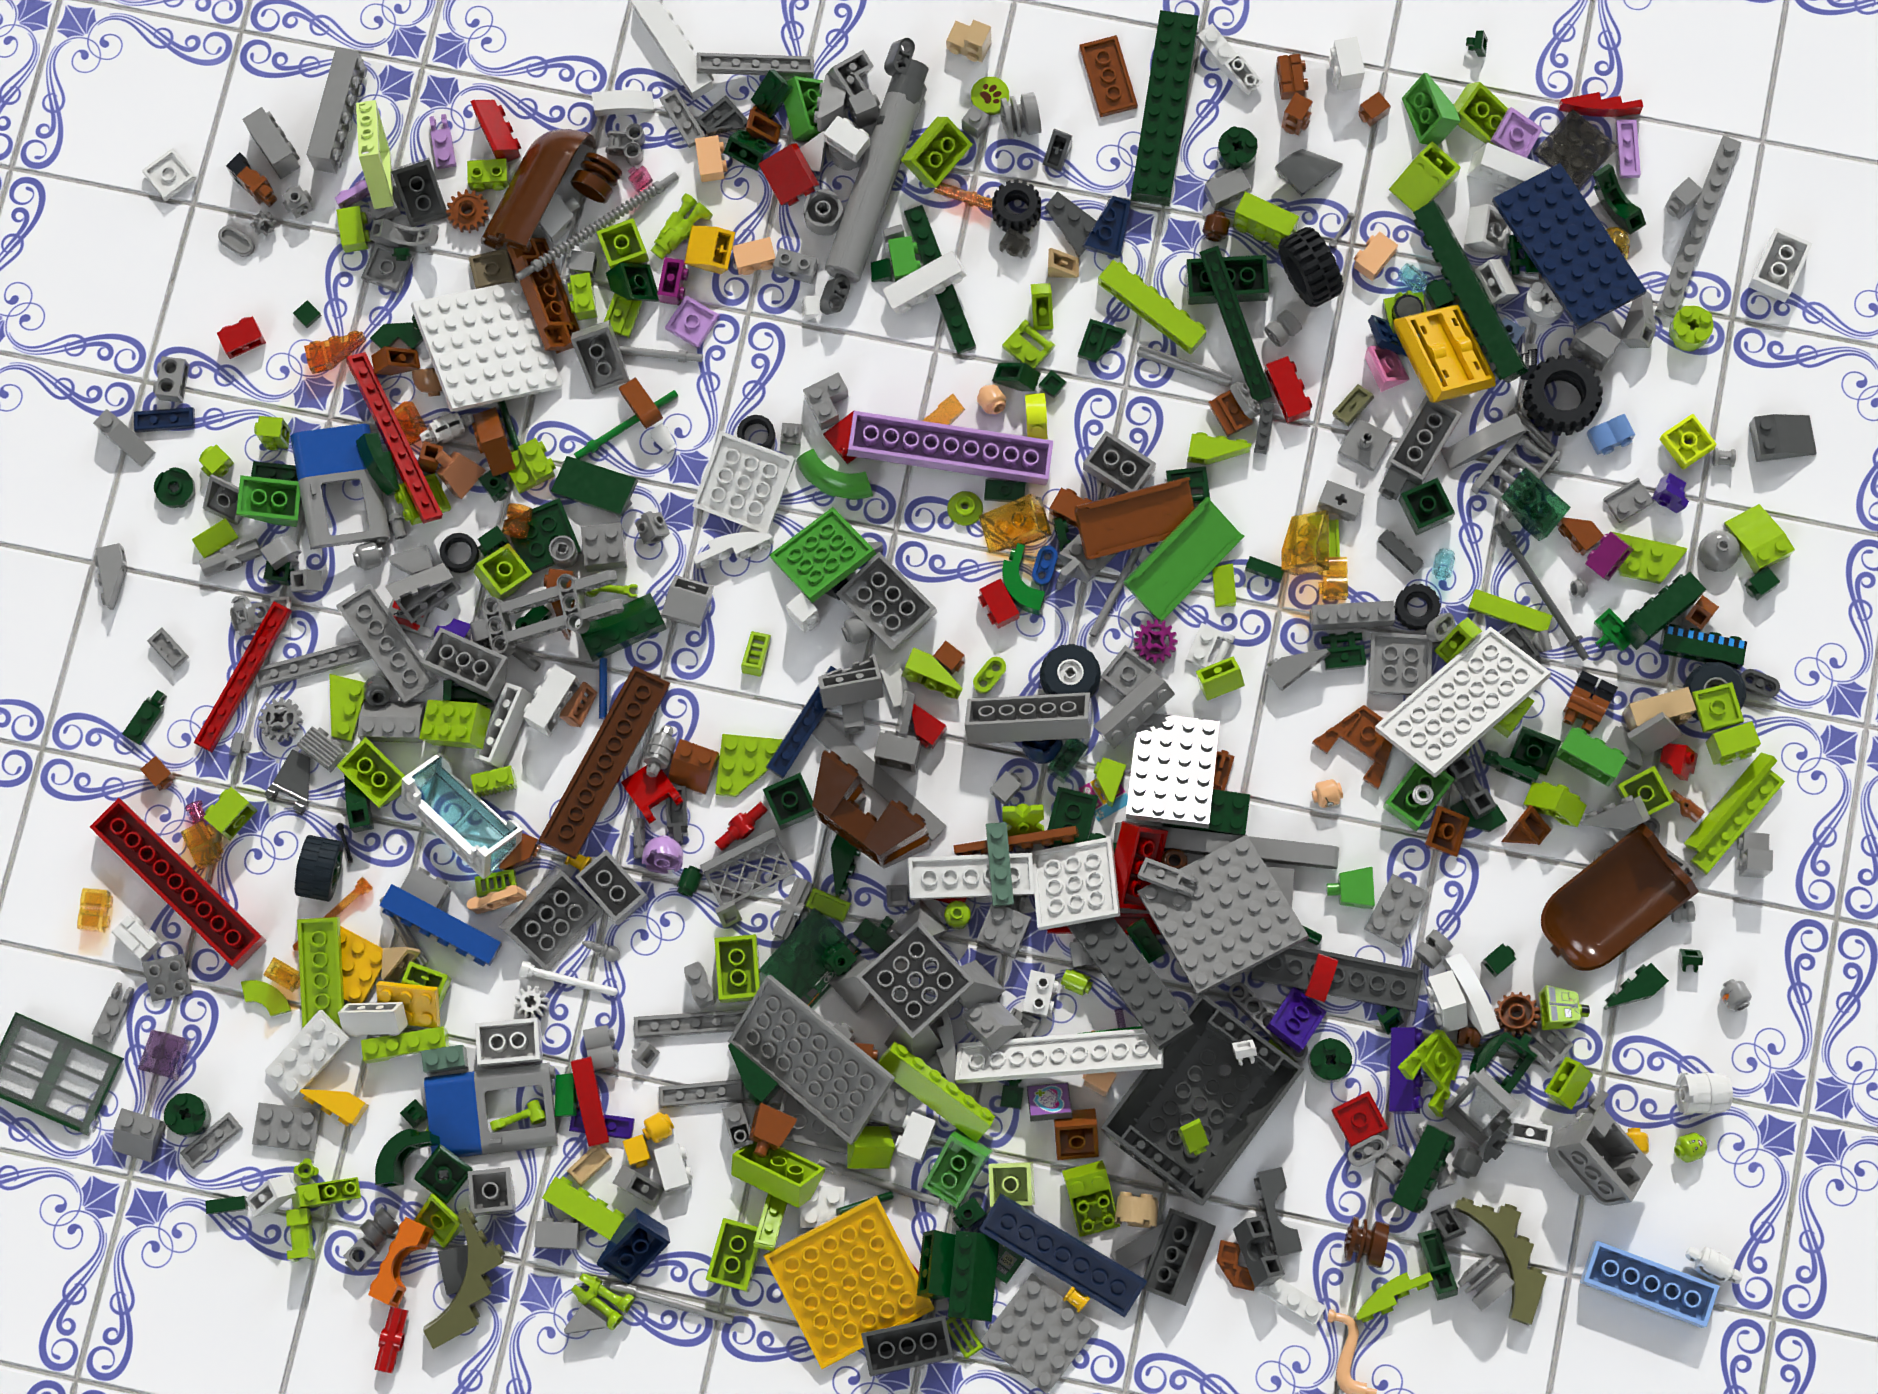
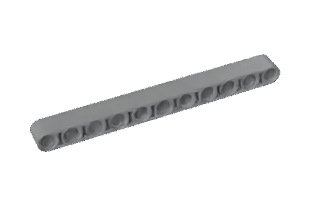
M1122 822L1115 823L1113 843L1118 841ZM1152 826L1168 831L1164 851L1176 848L1188 854L1208 855L1243 837L1242 835ZM1248 836L1263 862L1324 869L1338 868L1339 847Z

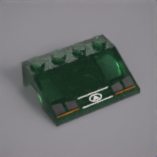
M814 908L760 967L759 971L765 977L772 975L812 1008L829 990L831 985L828 982L836 976L835 973L832 972L830 974L823 967L825 962L820 957L824 955V950L840 941L849 948L855 957L860 955L862 951L832 922Z

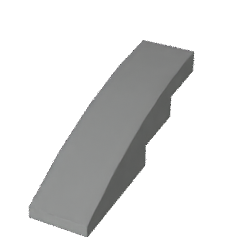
M1517 413L1464 438L1441 453L1449 469L1452 470L1487 455L1488 451L1506 444L1507 440L1525 433V429Z
M947 1011L941 1016L944 1025L937 1028L943 1048L936 1050L946 1080L955 1084L956 1050L952 1024Z

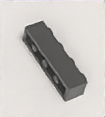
M1262 401L1254 453H1267L1275 403Z
M1386 529L1378 537L1377 541L1407 570L1415 575L1423 567V560L1419 556L1414 555L1413 550L1407 548L1401 539L1398 540L1394 532Z

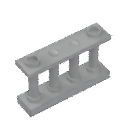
M1524 425L1525 433L1506 442L1470 489L1475 494H1478L1480 490H1486L1510 508L1506 515L1507 518H1510L1513 514L1517 516L1523 508L1521 503L1549 469L1554 470L1560 462L1558 457L1561 452L1557 450L1552 457L1527 439L1528 436L1525 434L1528 428ZM1517 444L1519 446L1523 445L1547 463L1540 472L1515 454L1513 449ZM1505 459L1512 461L1535 478L1528 487L1502 469L1503 466L1501 464ZM1498 475L1520 491L1522 495L1514 502L1490 484L1491 481L1489 479L1491 476Z

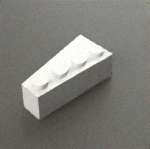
M1487 142L1473 154L1467 176L1513 188L1550 167Z

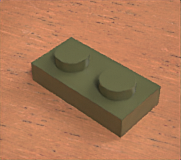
M1357 384L1332 412L1333 417L1349 427L1374 399V395Z

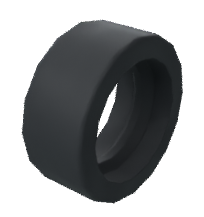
M751 415L743 419L738 426L737 437L745 440L746 429L750 425L761 424L767 429L768 438L760 446L771 449L776 437L771 421L762 415Z
M453 533L447 536L439 549L440 558L450 571L456 573H465L473 569L478 563L480 556L474 539L464 533ZM456 542H465L471 548V556L463 564H455L448 558V550Z

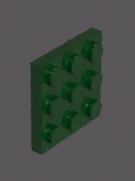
M560 498L504 520L516 553L532 573L556 565L549 552V545L555 537H570L577 548L578 555L583 554Z

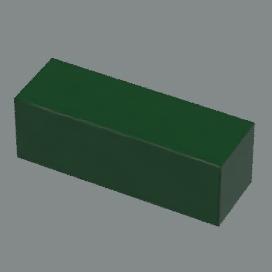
M1249 556L1245 571L1281 583L1285 568Z
M247 1196L206 1200V1214L212 1215L248 1210Z

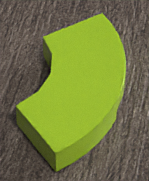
M257 980L241 982L245 1002L262 1004L267 1008L271 1017L292 1011L286 997L274 986Z

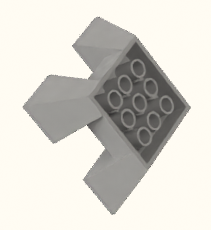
M920 899L890 926L899 937L872 963L858 955L856 957L857 960L851 965V969L847 973L839 976L836 975L828 983L856 1013L874 999L897 1024L884 1044L889 1048L896 1041L926 1063L936 1054V1050L943 1047L930 1028L933 1023L956 1002H959L968 1011L977 1003L993 1002L1005 990L977 960L960 966L937 942L949 929ZM904 961L907 963V968L902 971L898 970L896 964ZM928 963H935L937 965L936 970L933 972L927 971L925 967ZM919 977L922 981L918 986H913L910 984L911 978ZM897 991H904L906 993L905 998L902 1000H897L894 995ZM927 992H933L936 997L933 1001H926L924 995Z

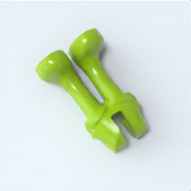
M582 1273L579 1279L586 1286L590 1287L589 1290L586 1292L584 1291L585 1289L575 1284L571 1291L577 1297L578 1302L585 1306L589 1304L606 1316L608 1320L607 1328L614 1330L623 1320L624 1315L610 1308L597 1298V1295L614 1304L625 1314L631 1308L635 1297L631 1294H627L624 1297L618 1296L602 1285L603 1281L597 1276Z

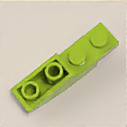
M1406 1272L1390 1280L1364 1302L1355 1315V1320H1361L1362 1323L1374 1319L1373 1314L1381 1311V1314L1384 1315L1394 1311L1392 1306L1397 1305L1394 1296L1397 1295L1398 1299L1410 1295L1409 1290L1417 1288L1419 1291L1429 1287L1428 1282L1433 1280L1430 1272L1411 1280Z

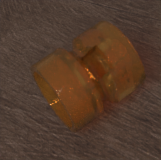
M509 503L505 514L508 519L504 520L502 533L514 538H527L530 528L527 523L532 519L533 509L522 504Z

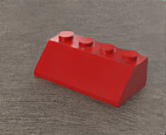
M1122 821L1114 853L1119 908L1147 911L1137 891L1151 883L1139 879L1137 875L1145 857L1161 863L1168 835L1167 830L1140 823Z

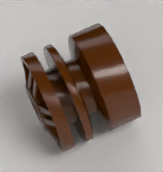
M588 152L584 157V161L580 164L583 170H577L570 183L580 194L595 202L605 204L613 192L610 186L617 185L618 179L622 176V171L607 158Z
M1353 1216L1347 1228L1344 1241L1345 1261L1350 1262L1353 1253H1356L1355 1263H1359L1362 1255H1366V1264L1368 1266L1381 1268L1388 1242L1389 1224L1375 1221L1372 1229L1369 1230L1367 1219H1363L1361 1228H1359V1217Z

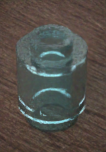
M1406 263L1398 273L1400 280L1414 292L1422 291L1428 284V276L1413 264Z
M1442 548L1436 553L1432 567V574L1435 575L1436 579L1446 580L1452 576L1456 559L1455 553L1452 550Z

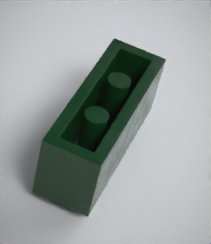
M938 1230L923 1232L917 1296L935 1300L950 1298L955 1234Z

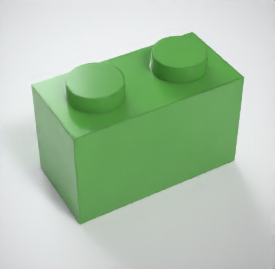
M912 236L888 240L895 282L921 268L920 260L916 261L915 254H918L917 242L912 241Z

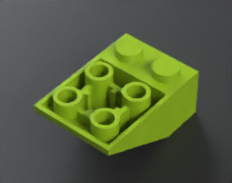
M1431 142L1417 155L1389 188V191L1410 210L1415 212L1433 201L1458 177L1461 167L1434 142Z
M1103 1160L1062 1171L1079 1237L1120 1227V1224L1114 1222L1116 1207Z

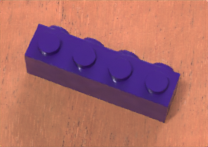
M1416 1027L1391 1028L1389 1112L1395 1114H1420V1108L1423 1107L1421 1087H1423L1424 1080L1421 1075V1067L1413 1080L1406 1079L1398 1069V1066L1425 1041L1422 1030Z

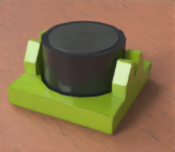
M1408 290L1404 294L1399 292L1394 297L1383 299L1386 317L1394 334H1396L1393 326L1394 319L1427 311L1423 292L1413 293Z

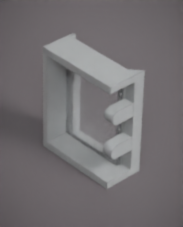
M1484 1067L1478 1073L1474 1071L1466 1079L1469 1083L1467 1085L1463 1083L1455 1091L1458 1095L1456 1097L1452 1095L1444 1103L1447 1107L1442 1112L1478 1148L1522 1103V1101L1515 1100L1484 1071Z

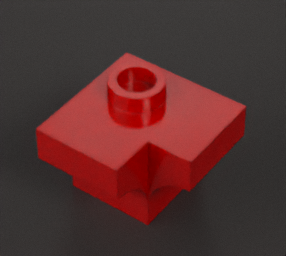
M1669 743L1662 749L1660 763L1667 769H1673V774L1680 780L1688 781L1689 774H1694L1698 754L1688 745Z

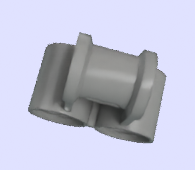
M630 124L626 128V132L609 131L607 133L609 138L608 147L605 150L607 154L614 156L625 155L626 161L633 166L639 165L643 161V153L640 146L645 143V134L639 124ZM634 133L640 134L636 138L631 137ZM633 151L638 152L635 156L629 155Z

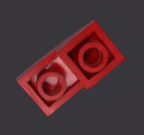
M1318 953L1305 996L1325 1002L1338 964L1337 959Z

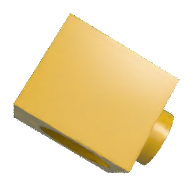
M643 1134L623 1141L630 1166H636V1169L647 1166L648 1162L652 1161Z

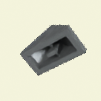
M1054 128L1042 165L1061 171L1071 150L1073 135Z
M1450 1204L1430 1212L1443 1243L1466 1234L1463 1225Z

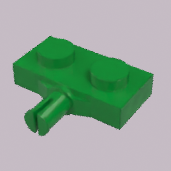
M1610 608L1594 621V624L1603 634L1595 644L1598 648L1602 649L1604 645L1611 642L1623 652L1631 644L1620 633L1625 627L1623 625L1624 622Z

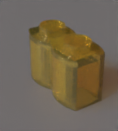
M1322 557L1321 563H1318L1317 567L1318 575H1321L1322 582H1318V594H1322V600H1347V557Z
M201 821L181 831L182 837L200 870L223 859L221 855L224 852L219 841L215 843L212 837L215 835V832L210 823L206 825L204 821Z
M82 889L77 920L78 930L105 933L106 928L110 926L108 910L113 905L111 892L100 889Z

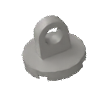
M245 595L235 596L231 601L234 605L230 610L232 625L236 631H239L240 636L251 635L255 624L262 623L269 608L264 603H251ZM256 608L262 610V618H258L255 615Z

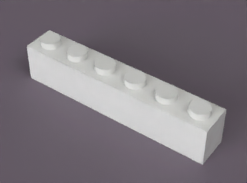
M632 0L634 11L692 99L695 100L714 89L712 74L697 73V61L693 53L694 48L689 40L685 41L682 35L684 33L678 24L675 26L672 20L674 18L671 12L663 8V1Z

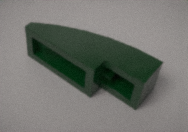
M365 433L356 440L361 458L379 488L387 496H391L399 489L391 452H383L379 433Z
M1438 1228L1418 1233L1417 1236L1426 1268L1433 1278L1431 1283L1437 1301L1458 1295V1287Z

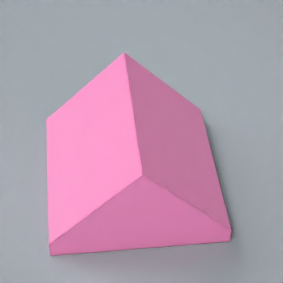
M1378 346L1367 348L1365 360L1381 392L1410 380L1396 353L1388 349H1381Z

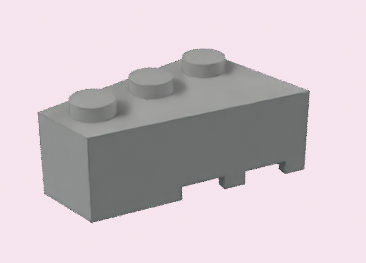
M875 654L869 656V660L862 663L858 661L852 663L850 668L845 670L839 668L818 677L823 708H833L840 705L884 698L882 678Z

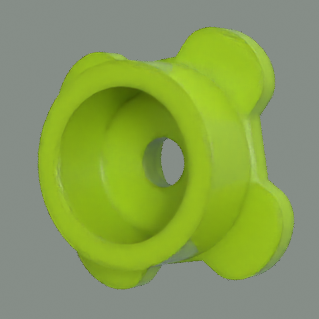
M305 1158L293 1170L301 1178L302 1183H308L311 1177L319 1173V1169L313 1166L312 1160L309 1158Z

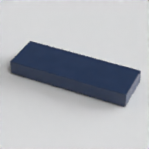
M193 407L134 412L135 433L195 428V409Z

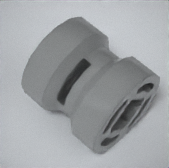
M1693 901L1685 902L1671 914L1673 923H1680L1682 920L1687 922L1695 921L1696 914Z

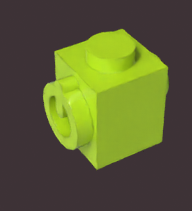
M217 444L214 447H207L199 458V462L203 466L201 470L208 477L212 474L217 477H223L234 464L231 458Z

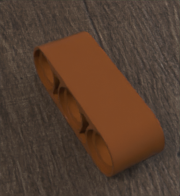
M636 377L618 387L623 398L645 429L663 419L657 406Z

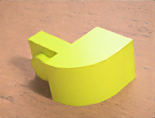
M1045 393L1025 394L1027 437L1048 439Z

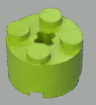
M1699 306L1682 307L1676 313L1669 327V336L1673 340L1674 345L1683 351H1694L1704 346L1713 331L1712 314Z

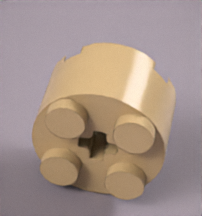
M1120 1192V1196H1117L1114 1222L1121 1225L1122 1222H1127L1128 1226L1151 1228L1152 1226L1156 1228L1159 1210L1158 1198L1150 1194H1140V1197H1137L1130 1192Z

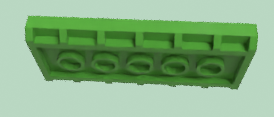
M1206 497L1123 583L1158 621H1163L1245 536L1212 503L1211 498Z

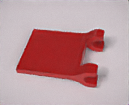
M646 765L621 783L650 824L656 820L650 809L670 796L676 805L682 803L683 799L662 769L656 777H650L647 775L646 769L648 765Z

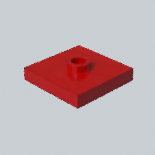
M1369 1091L1331 1110L1350 1148L1389 1129Z

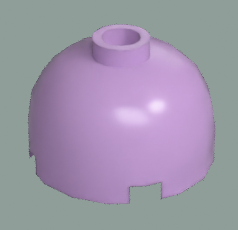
M662 835L653 838L644 847L642 864H646V869L655 873L667 874L668 870L674 869V872H677L683 865V850L680 844L669 836Z

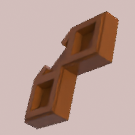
M1220 1240L1216 1262L1232 1287L1254 1291L1255 1286L1248 1268L1238 1266L1239 1244Z

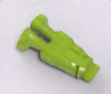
M687 193L681 198L682 205L679 211H673L666 220L665 226L654 241L655 245L650 250L662 260L667 254L670 255L671 251H674L684 240L689 238L691 227L699 219L710 220L713 216L700 202L697 203ZM690 210H693L690 216L687 219H684L686 214Z

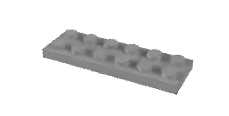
M371 584L336 605V608L404 705L439 683L436 676L428 672L420 663L422 656Z

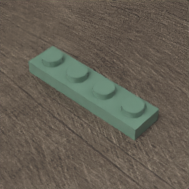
M987 823L985 826L993 907L1014 905L1007 823Z

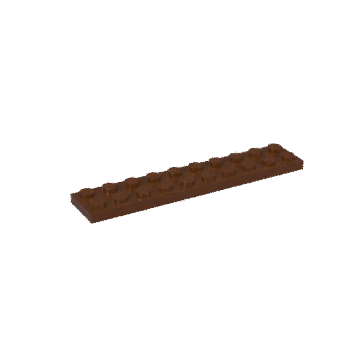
M636 666L632 668L539 838L540 843L576 860L670 688V682Z

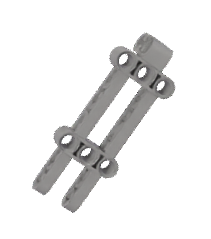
M607 570L580 579L569 574H562L557 580V586L505 602L495 597H488L482 604L484 618L469 624L473 642L484 647H491L493 651L504 656H510L514 653L516 644L558 631L569 629L583 634L588 631L591 621L624 611L621 599L586 607L583 594L584 592L616 583L618 581L616 571ZM571 580L572 584L570 588L567 589V582ZM560 600L563 615L512 630L509 615ZM576 600V605L571 608V602ZM495 603H497V608L495 611H493L492 607ZM580 619V625L576 628L575 622ZM501 622V628L497 631V625ZM505 642L506 646L501 650V644Z

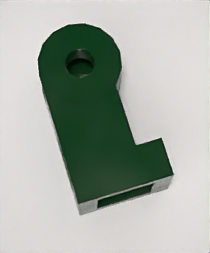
M544 605L532 608L524 617L517 619L515 628L518 629L548 620L552 613Z

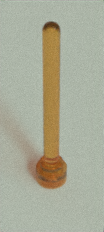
M362 876L357 881L355 889L323 918L336 917L361 894H368L374 888ZM298 940L293 944L295 951H298Z

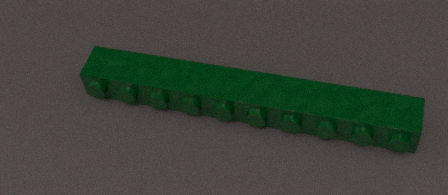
M1433 200L1413 212L1416 217L1414 220L1415 225L1419 230H1423L1425 234L1423 236L1424 242L1428 247H1432L1434 252L1431 254L1436 263L1440 262L1442 266L1440 271L1443 277L1451 282L1452 285L1449 288L1454 296L1458 295L1460 299L1458 305L1463 313L1467 312L1469 316L1467 321L1473 330L1476 329L1479 334L1476 338L1481 346L1486 347L1488 352L1485 355L1490 363L1494 362L1497 368L1494 371L1499 380L1503 379L1506 383H1510L1527 373L1528 369L1440 206Z

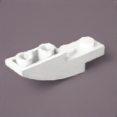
M1213 23L1196 36L1208 51L1207 55L1247 95L1263 83L1239 52H1235Z
M762 532L728 534L707 541L710 549L692 558L697 569H705L713 564L712 562L720 559L722 561L729 558L732 553L735 554L737 559L749 558L757 550L764 551L770 548L774 541L771 534Z

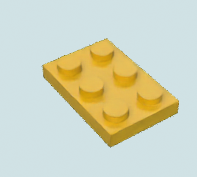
M379 981L376 984L377 1003L403 1002L408 1025L428 1028L440 1026L438 987Z

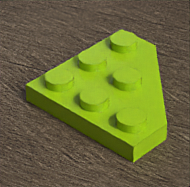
M722 734L715 794L737 797L749 785L761 778L768 771L765 767L783 739Z

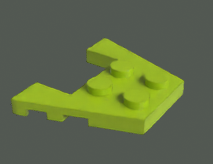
M1436 1029L1398 1066V1069L1406 1079L1413 1080L1420 1067L1423 1068L1437 1086L1434 1095L1428 1103V1107L1437 1117L1443 1118V1106L1445 1100L1450 1098L1449 1086L1451 1080L1455 1081L1462 1054L1443 1030Z

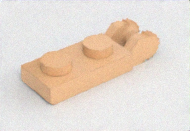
M510 885L505 890L490 892L482 898L477 896L470 898L466 906L474 913L481 914L525 900L527 895L526 891L517 885Z

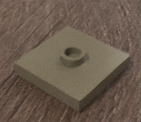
M507 248L468 257L476 289L504 283H515Z

